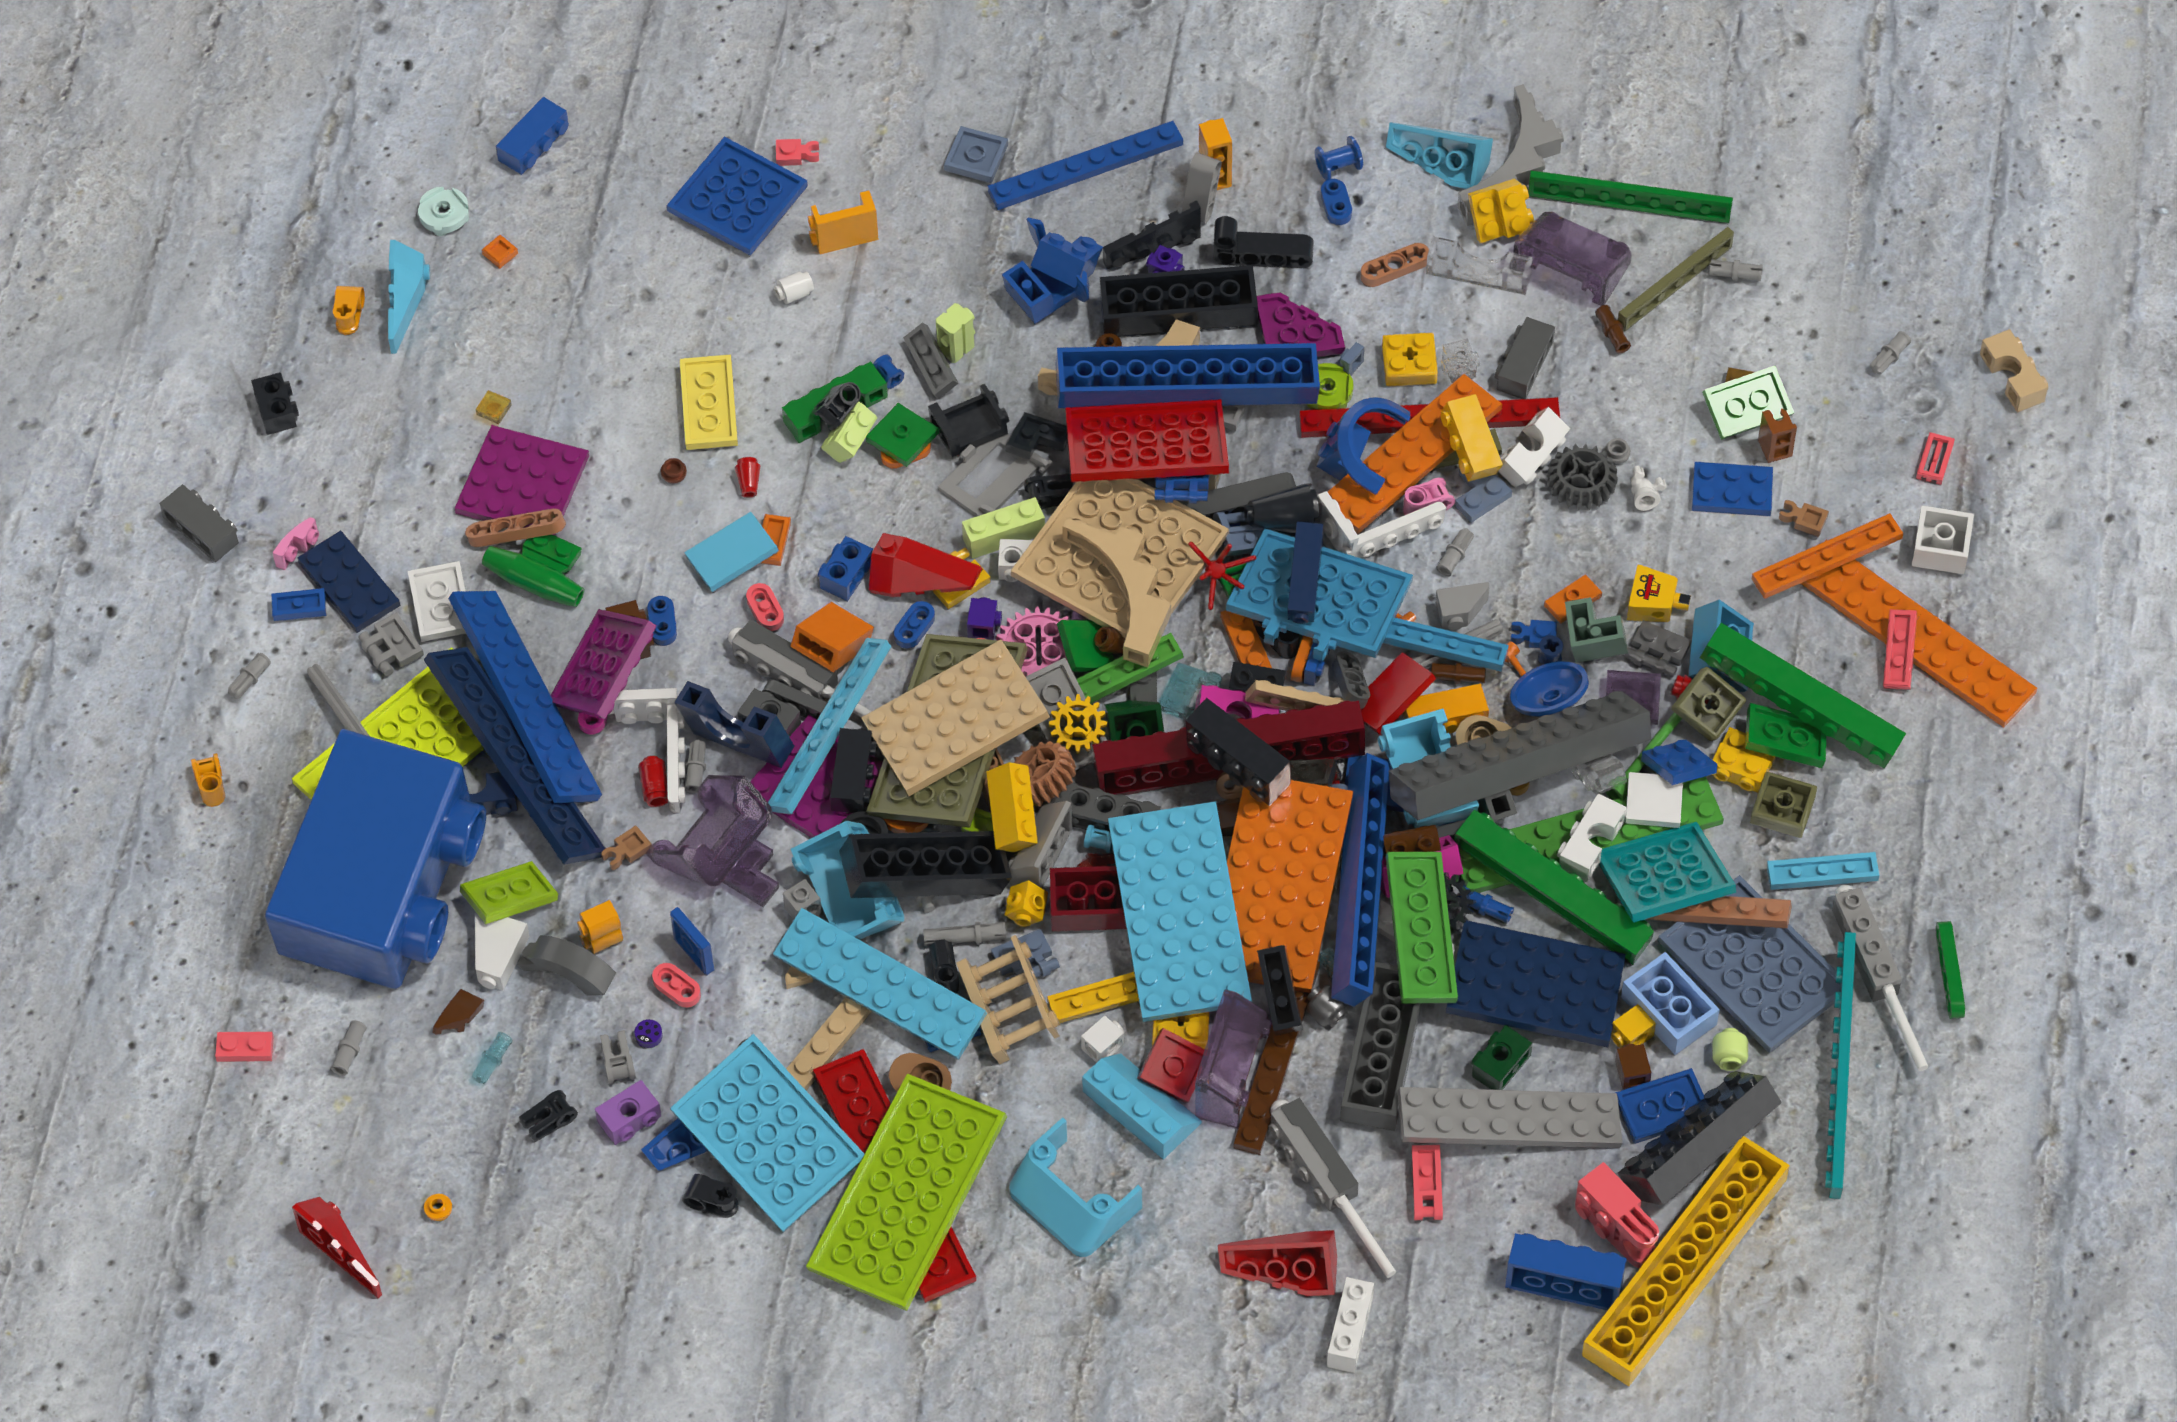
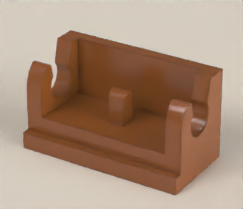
M1784 409L1780 410V415L1783 418L1780 421L1773 418L1770 410L1762 411L1758 442L1768 463L1793 456L1797 426L1792 424L1787 411Z

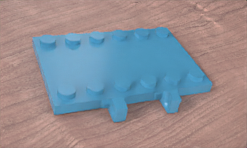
M1265 528L1251 556H1256V560L1247 562L1238 580L1245 587L1240 589L1235 586L1226 603V611L1263 622L1262 627L1266 628L1263 642L1274 645V639L1278 638L1279 632L1286 633L1287 630L1313 638V642L1318 643V646L1314 647L1313 658L1324 661L1328 650H1335L1336 646L1376 658L1412 584L1413 575L1322 547L1314 622L1297 624L1292 620H1288V602L1295 538Z

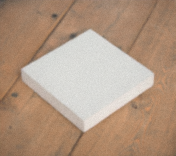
M1629 772L1625 823L1680 828L1683 783L1671 785L1659 774Z

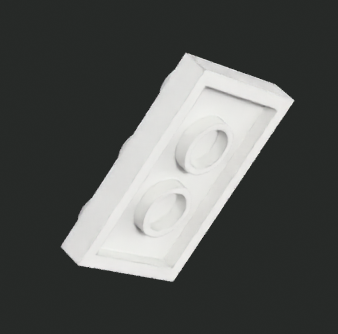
M460 561L408 571L421 642L466 634L448 599L452 592L465 591Z

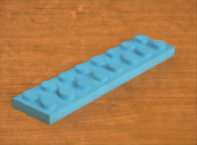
M801 908L773 952L776 958L958 1060L987 1015L986 1010L803 908Z

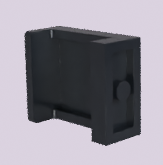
M985 383L980 385V395L943 411L937 402L928 406L930 422L939 428L938 436L951 457L961 454L970 444L976 448L1008 434L1007 423L1010 422L1008 414L1004 408L1000 409L995 392L993 390L989 391Z

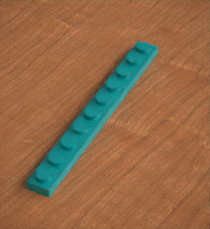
M1845 932L1843 942L1838 941L1837 958H1842L1841 967H1836L1835 983H1840V992H1835L1834 1008L1839 1009V1017H1834L1833 1034H1838L1837 1043H1832L1831 1059H1836V1068H1831L1830 1084L1835 1085V1094L1830 1093L1829 1110H1833L1834 1114L1833 1119L1828 1120L1827 1136H1832V1145H1827L1826 1162H1831V1171H1826L1825 1188H1830L1829 1198L1841 1199L1844 1180L1856 933Z

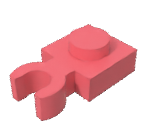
M801 139L776 140V164L780 166L802 165V159H806L809 162H818L819 152L812 153L811 151L819 150V142L810 141L805 145H801Z

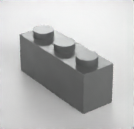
M1526 317L1522 326H1517L1513 337L1515 341L1513 345L1509 344L1505 351L1504 359L1506 360L1503 365H1498L1494 378L1498 379V391L1521 399L1527 398L1554 342L1555 326Z
M182 484L159 503L163 518L214 562H217L239 544L236 534L238 530L234 523L229 519L225 521L220 516L218 510L211 504H205L199 493L194 489L190 491Z

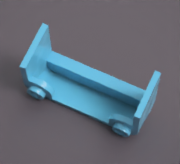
M1062 1117L1031 1145L1010 1181V1195L1013 1200L1074 1255L1087 1257L1094 1253L1142 1209V1188L1137 1185L1120 1202H1117L1107 1194H1097L1087 1203L1048 1169L1056 1161L1057 1150L1067 1142V1121Z

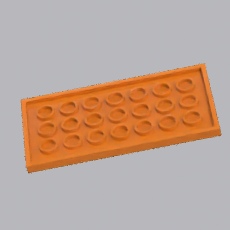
M1291 780V784L1268 806L1263 801L1261 803L1256 801L1250 795L1249 790L1243 786L1227 866L1248 982L1264 985L1257 950L1285 945L1295 991L1312 992L1353 791Z

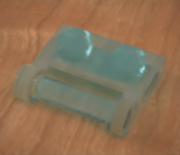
M1178 662L1160 700L1161 710L1187 719L1195 711V708H1189V705L1199 683L1206 684L1205 686L1215 685L1219 687L1223 679L1222 676L1213 671L1206 672Z

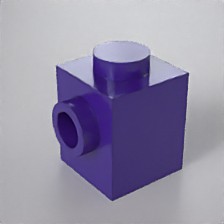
M986 597L971 598L967 620V637L994 640L996 627H1000L1002 623V611H998L997 600H991Z

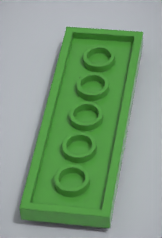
M1387 852L1386 865L1401 1002L1456 1003L1458 993L1441 852Z

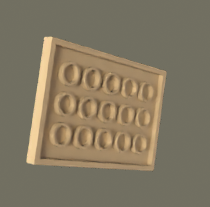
M1002 640L993 643L861 717L866 728L872 730L874 741L877 742V746L908 796L913 795L1050 718L1048 711Z

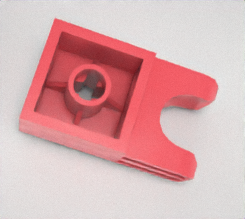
M1602 1162L1578 1181L1575 1209L1579 1216L1584 1220L1588 1219L1594 1225L1596 1233L1602 1239H1607L1627 1258L1631 1265L1641 1268L1655 1250L1654 1244L1658 1241L1659 1236L1658 1226L1640 1208L1641 1200Z

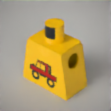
M1638 564L1628 605L1627 620L1669 622L1673 608L1688 611L1691 595L1676 592L1678 579L1675 576Z

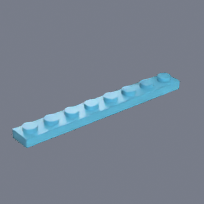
M865 639L767 803V807L771 812L793 813L839 736L840 728H843L892 647L887 640Z

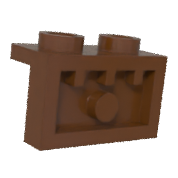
M1437 825L1396 831L1383 836L1386 854L1387 852L1441 851Z

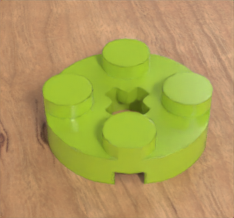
M1318 364L1320 382L1317 404L1306 405L1313 410L1346 408L1347 403L1353 396L1354 385L1351 375L1349 374L1348 376L1343 371V367L1337 364ZM1325 384H1330V387L1334 389L1325 391L1322 388L1325 387Z

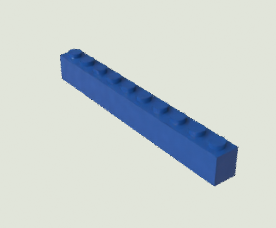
M1366 753L1349 767L1348 790L1353 791V798L1343 841L1331 998L1353 1007L1373 994L1384 847L1383 836L1385 834L1388 770L1390 766L1388 761Z

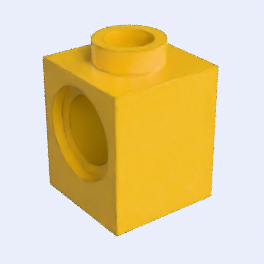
M1637 1004L1612 1022L1611 1038L1619 1048L1627 1044H1644L1654 1036L1656 1023Z

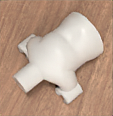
M1635 466L1633 468V477L1631 478V492L1634 495L1635 507L1641 511L1651 510L1660 503L1661 497L1657 491H1663L1667 488L1666 481L1658 477L1655 483L1652 484L1648 479L1644 478L1643 468L1641 467L1640 469V466Z

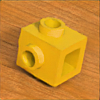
M1029 880L1011 886L1006 901L1005 916L1022 927L1043 921L1048 892Z

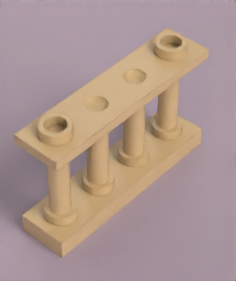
M1016 935L1011 937L1015 950L979 967L977 965L972 966L966 958L956 962L971 1002L987 1012L986 1017L981 1023V1028L990 1051L999 1064L1010 1060L1006 1051L1010 1049V1045L1046 1028L1054 1039L1060 1037L1056 1029L1060 1025L1058 1018L1053 1010L1049 1011L1028 959L1032 957L1030 948L1026 942L1021 943ZM1020 960L1024 970L1023 973L987 990L986 988H981L979 981L983 980V976ZM1029 982L1033 992L1032 996L998 1012L990 1011L988 1004L992 1003V999ZM1038 1005L1042 1015L1041 1019L1007 1035H1000L997 1027L1001 1026V1022Z

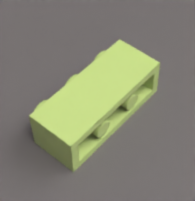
M1036 497L962 521L963 540L971 558L974 559L998 551L1000 539H1034L1045 525V517Z

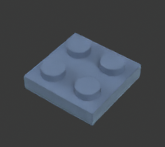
M960 126L944 163V171L992 183L1008 147V138Z

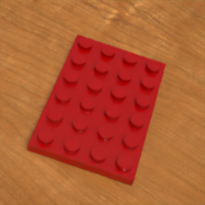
M1221 399L1065 408L1071 482L1229 474Z

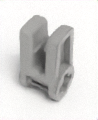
M625 1031L617 1033L618 1052H620L617 1056L612 1054L613 1046L609 1036L606 1034L600 1035L608 1083L612 1084L614 1080L628 1077L636 1079Z

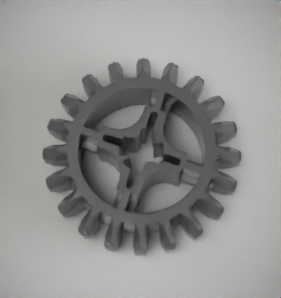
M1575 443L1573 450L1565 446L1563 453L1557 452L1555 459L1550 461L1549 469L1547 470V484L1551 488L1552 496H1558L1559 503L1567 501L1566 505L1568 508L1573 504L1577 505L1578 511L1582 506H1586L1590 510L1592 504L1600 507L1602 501L1608 502L1610 495H1613L1618 481L1617 468L1613 465L1612 457L1607 458L1606 451L1598 453L1597 446L1593 449H1588L1587 444H1585L1583 448H1579ZM1567 469H1570L1571 472L1568 473V476L1563 478L1562 474ZM1602 476V481L1595 485L1594 482L1597 481V478Z

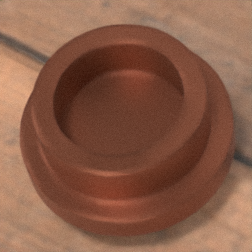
M677 458L666 460L661 467V476L666 482L678 483L686 477V466Z

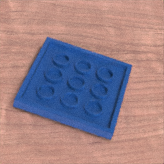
M724 136L666 205L667 212L751 256L808 187V182L799 175Z

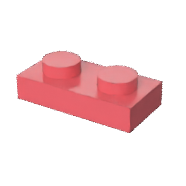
M217 1032L216 1061H272L273 1032Z

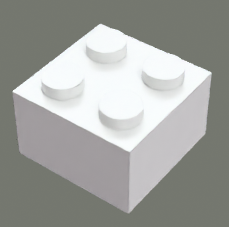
M1921 506L1912 566L1964 574L1974 514Z

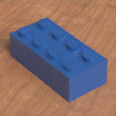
M1515 1233L1508 1260L1505 1288L1608 1311L1621 1294L1627 1258L1621 1257L1614 1252L1602 1253L1593 1251L1587 1246L1575 1247L1566 1245L1560 1240L1548 1241L1528 1233L1522 1235Z

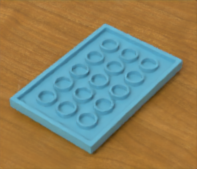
M754 1034L670 1108L675 1116L783 1233L856 1168L865 1155Z

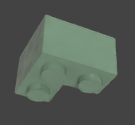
M1591 597L1565 602L1570 644L1576 663L1628 654L1626 633L1621 615L1597 619Z

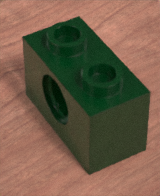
M1505 1025L1500 1032L1495 1031L1492 1034L1487 1048L1483 1052L1478 1051L1472 1059V1077L1491 1090H1503L1531 1057L1533 1043ZM1502 1056L1505 1060H1496L1494 1057Z

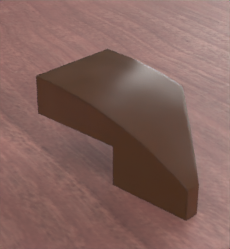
M460 989L433 1026L432 1033L441 1034V1031L446 1029H456L457 1032H464L465 1023H470L483 1009L484 999Z

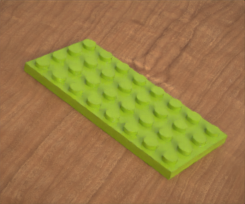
M907 1074L806 1265L807 1269L907 1311L1007 1119L1006 1113Z

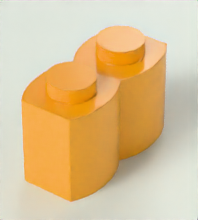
M610 900L579 913L580 921L577 922L581 933L579 937L586 950L590 949L595 954L623 941L620 919Z

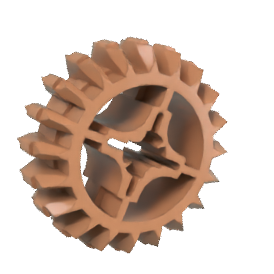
M1049 741L1046 744L1040 742L1038 746L1034 747L1031 745L1029 750L1026 752L1022 751V755L1019 757H1014V763L1028 765L1033 806L1037 804L1040 807L1043 802L1047 801L1050 803L1052 798H1059L1058 794L1062 791H1067L1066 786L1073 783L1072 778L1076 775V765L1071 753L1064 746H1061L1059 742L1053 743Z

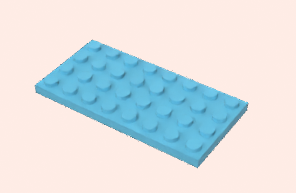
M1216 801L1108 818L1142 1021L1147 1022L1252 1005Z

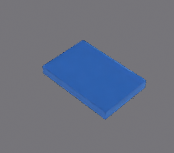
M1692 1068L1615 1092L1617 1093L1619 1110L1634 1144L1661 1136L1668 1125L1677 1122L1684 1116V1112L1689 1107L1697 1105L1704 1099V1094Z

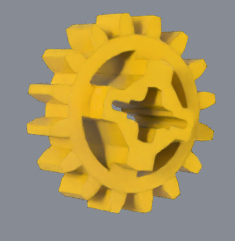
M1080 694L1076 695L1075 701H1072L1067 696L1065 705L1057 702L1058 712L1051 711V716L1055 718V720L1049 721V727L1055 728L1050 732L1051 737L1058 736L1059 738L1056 743L1059 742L1060 745L1065 743L1066 750L1075 747L1076 754L1080 753L1081 747L1090 752V744H1099L1097 737H1105V732L1101 730V728L1107 727V721L1101 720L1105 716V711L1098 712L1100 703L1096 702L1091 705L1089 696H1087L1085 701H1081ZM1081 707L1085 709L1083 711H1074L1072 708ZM1061 717L1067 722V726L1063 731L1060 728ZM1093 717L1096 720V728L1094 732L1092 731V728L1089 726V722L1092 720ZM1073 720L1077 722L1083 720V728L1077 726L1074 729ZM1073 737H1082L1084 740L1075 741L1071 739Z

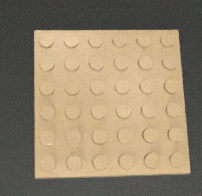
M1138 479L1079 481L1074 484L1011 569V577L1102 627L1115 628L1126 639L1130 619L1128 605L1123 592L1111 572L1098 559L1082 548L1062 540L1063 524L1066 518L1081 520L1089 526L1098 529L1104 528L1113 534L1117 533L1120 526L1127 529L1133 528L1145 534L1144 549L1138 562H1147L1153 567L1158 568V580L1151 596H1160L1171 602V614L1206 566L1201 558L1190 548L1188 543L1193 542L1211 560L1225 541L1226 536L1229 534V529L1179 501L1174 500L1173 503H1165V500H1155V488Z

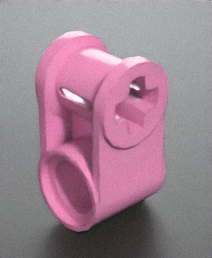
M1434 478L1428 482L1411 486L1405 491L1403 513L1407 515L1436 502H1442L1446 506V510H1448L1455 504V498L1448 493L1444 478Z

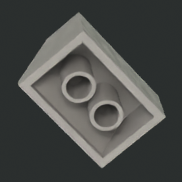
M1068 801L1042 805L1038 814L1034 813L1038 844L1020 850L1016 858L1011 857L1008 863L1012 875L1010 884L1017 885L1029 880L1043 889L1050 875V868L1054 867L1072 831L1071 802Z

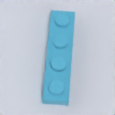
M1875 852L1767 861L1766 866L1770 890L1879 881L1880 876Z

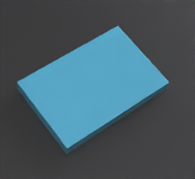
M749 512L684 553L697 573L713 592L779 550L752 512Z

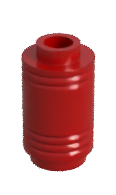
M647 756L638 765L643 798L648 806L660 807L668 803L665 761L657 756Z

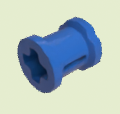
M888 354L882 355L874 361L873 365L886 381L888 389L898 386L903 381L905 373L901 369L896 368Z

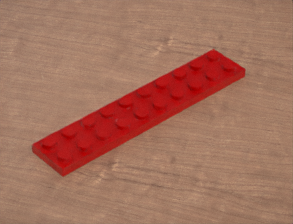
M861 1049L813 1069V1073L838 1126L865 1154L891 1103L865 1050ZM952 1226L918 1289L925 1303L977 1281L976 1275Z

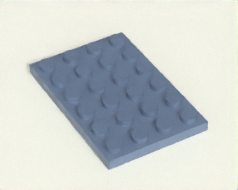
M1740 875L1733 880L1736 884V893L1726 895L1762 898ZM1676 922L1658 936V942L1769 1054L1834 1004L1835 992H1840V983H1835L1836 970L1790 924L1788 928Z

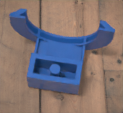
M1028 217L1026 219L1028 228L1038 247L1040 240L1046 235L1044 224L1041 220ZM1021 261L1002 274L1006 291L1034 324L1075 297L1082 302L1089 300V279L1085 271H1082V278L1076 275L1078 283L1076 288L1033 267L1029 268L1024 261Z
M1373 397L1355 403L1346 411L1340 421L1337 423L1333 422L1326 433L1329 437L1318 452L1320 459L1316 467L1339 481L1349 474L1357 484L1376 495L1384 484L1385 478L1370 470L1361 461V455L1371 432L1357 424L1356 421L1365 413L1378 412L1386 414L1404 425L1410 419V411L1391 400Z

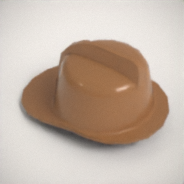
M906 1053L897 1057L890 1066L889 1079L896 1092H898L907 1074L951 1090L952 1078L950 1071L937 1060L916 1053Z

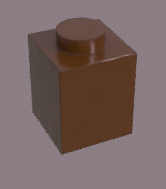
M1627 1044L1617 1049L1615 1063L1622 1090L1651 1081L1652 1072L1644 1044Z

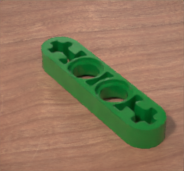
M1936 922V941L1948 1016L1950 1019L1964 1018L1965 1001L1952 922Z

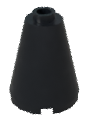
M1304 483L1250 500L1248 506L1244 507L1245 521L1249 522L1252 527L1296 534L1297 522L1314 523V518H1319V503L1316 490L1310 489L1311 483Z

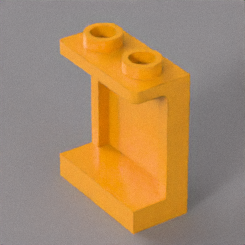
M869 190L860 192V206L824 215H819L816 205L811 206V215L807 216L811 230L809 231L812 246L817 245L819 254L879 240L877 213Z

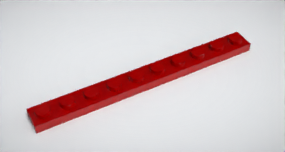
M1558 397L1498 400L1502 403V410L1492 417L1487 424L1489 428L1527 426L1538 412L1547 407L1560 418ZM1428 404L1400 406L1410 411V421ZM1349 408L1300 410L1301 438L1327 437L1326 433L1333 422L1337 423L1340 421ZM1378 412L1365 413L1356 421L1357 424L1369 430L1370 434L1396 433L1404 426L1392 417Z

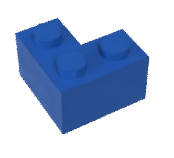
M1049 232L1040 240L1031 267L1076 288L1078 287L1076 275L1082 278V271H1085L1088 277L1093 274L1103 246L1097 244L1090 237L1080 236L1073 243H1070L1062 235Z

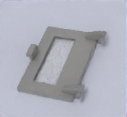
M1010 434L980 445L976 449L970 444L960 454L963 462L938 486V490L977 517L1000 509L1024 485L1026 479L1032 477L1038 470L1040 473H1043L1053 462L1050 459L1047 461L1035 452L1030 460L1005 452L1006 444L1011 437Z

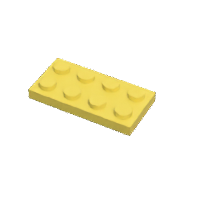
M731 354L680 359L686 450L738 446Z

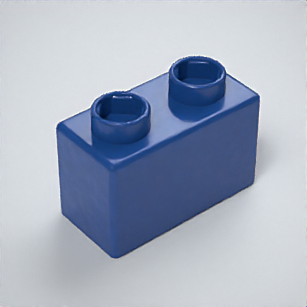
M347 729L340 730L266 909L265 919L279 955L391 989H397L402 985L411 960L428 964L434 959L445 934L449 913L446 902L436 899L450 863L461 867H467L472 863L480 847L486 825V809L481 804L471 802L463 767L460 763Z

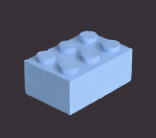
M1666 952L1623 982L1621 998L1630 1008L1638 1004L1656 1023L1654 1033L1674 1055L1717 1025L1720 1009Z

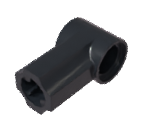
M945 939L935 940L933 944L929 945L934 982L957 994L959 991V977L953 944Z

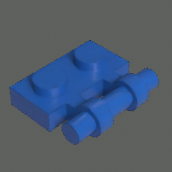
M1210 475L1156 477V488L1165 490L1155 489V500H1165V503H1173L1174 500L1189 501L1191 504H1197V501H1208V491L1198 490H1208Z

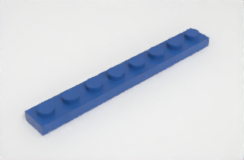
M1170 121L988 185V193L997 210L1182 146L1183 138L1174 121Z

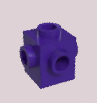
M1159 245L1156 252L1151 253L1147 259L1146 267H1148V273L1185 270L1183 254L1173 248Z

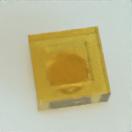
M488 390L475 409L476 415L500 424L512 406L511 399Z

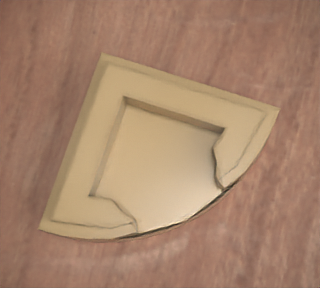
M790 966L785 975L786 988L790 989L812 983L813 978Z

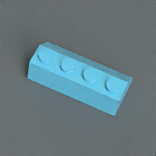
M1121 1053L1101 1058L1082 1076L1083 1092L1163 1160L1202 1123L1198 1117L1174 1097L1138 1079L1141 1070Z

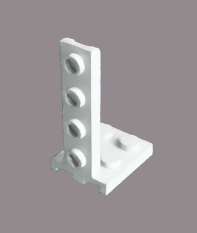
M1326 491L1317 496L1319 518H1314V523L1323 524V544L1326 548L1361 558L1369 557L1375 551L1385 547L1390 548L1404 539H1412L1428 529L1438 528L1443 524L1447 508L1442 502H1436L1357 535L1352 522L1348 518L1346 519L1340 511L1338 502L1332 499Z
M677 688L622 690L614 702L617 722L624 724H634L637 721L660 723L667 720L668 802L671 812L680 813V803H685V787H680V778H685V763L680 762V754L685 753L684 737L680 738V729H685V719L674 703L677 699Z

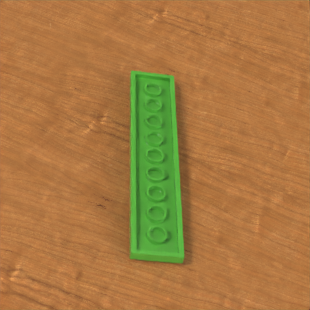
M1706 776L1683 782L1680 826L1697 822L1700 828L1704 830L1722 825L1724 818ZM1627 796L1623 800L1621 798L1613 800L1627 807ZM1584 808L1510 830L1522 842L1534 845L1541 855L1547 859L1552 858L1559 863L1560 857H1557L1559 848L1563 842L1568 843L1570 840V832L1576 821L1581 822L1584 817L1582 815ZM1624 822L1613 841L1601 836L1593 837L1589 841L1603 849L1674 827L1627 824ZM1458 847L1464 873L1459 876L1461 881H1468L1467 888L1481 893L1512 884Z

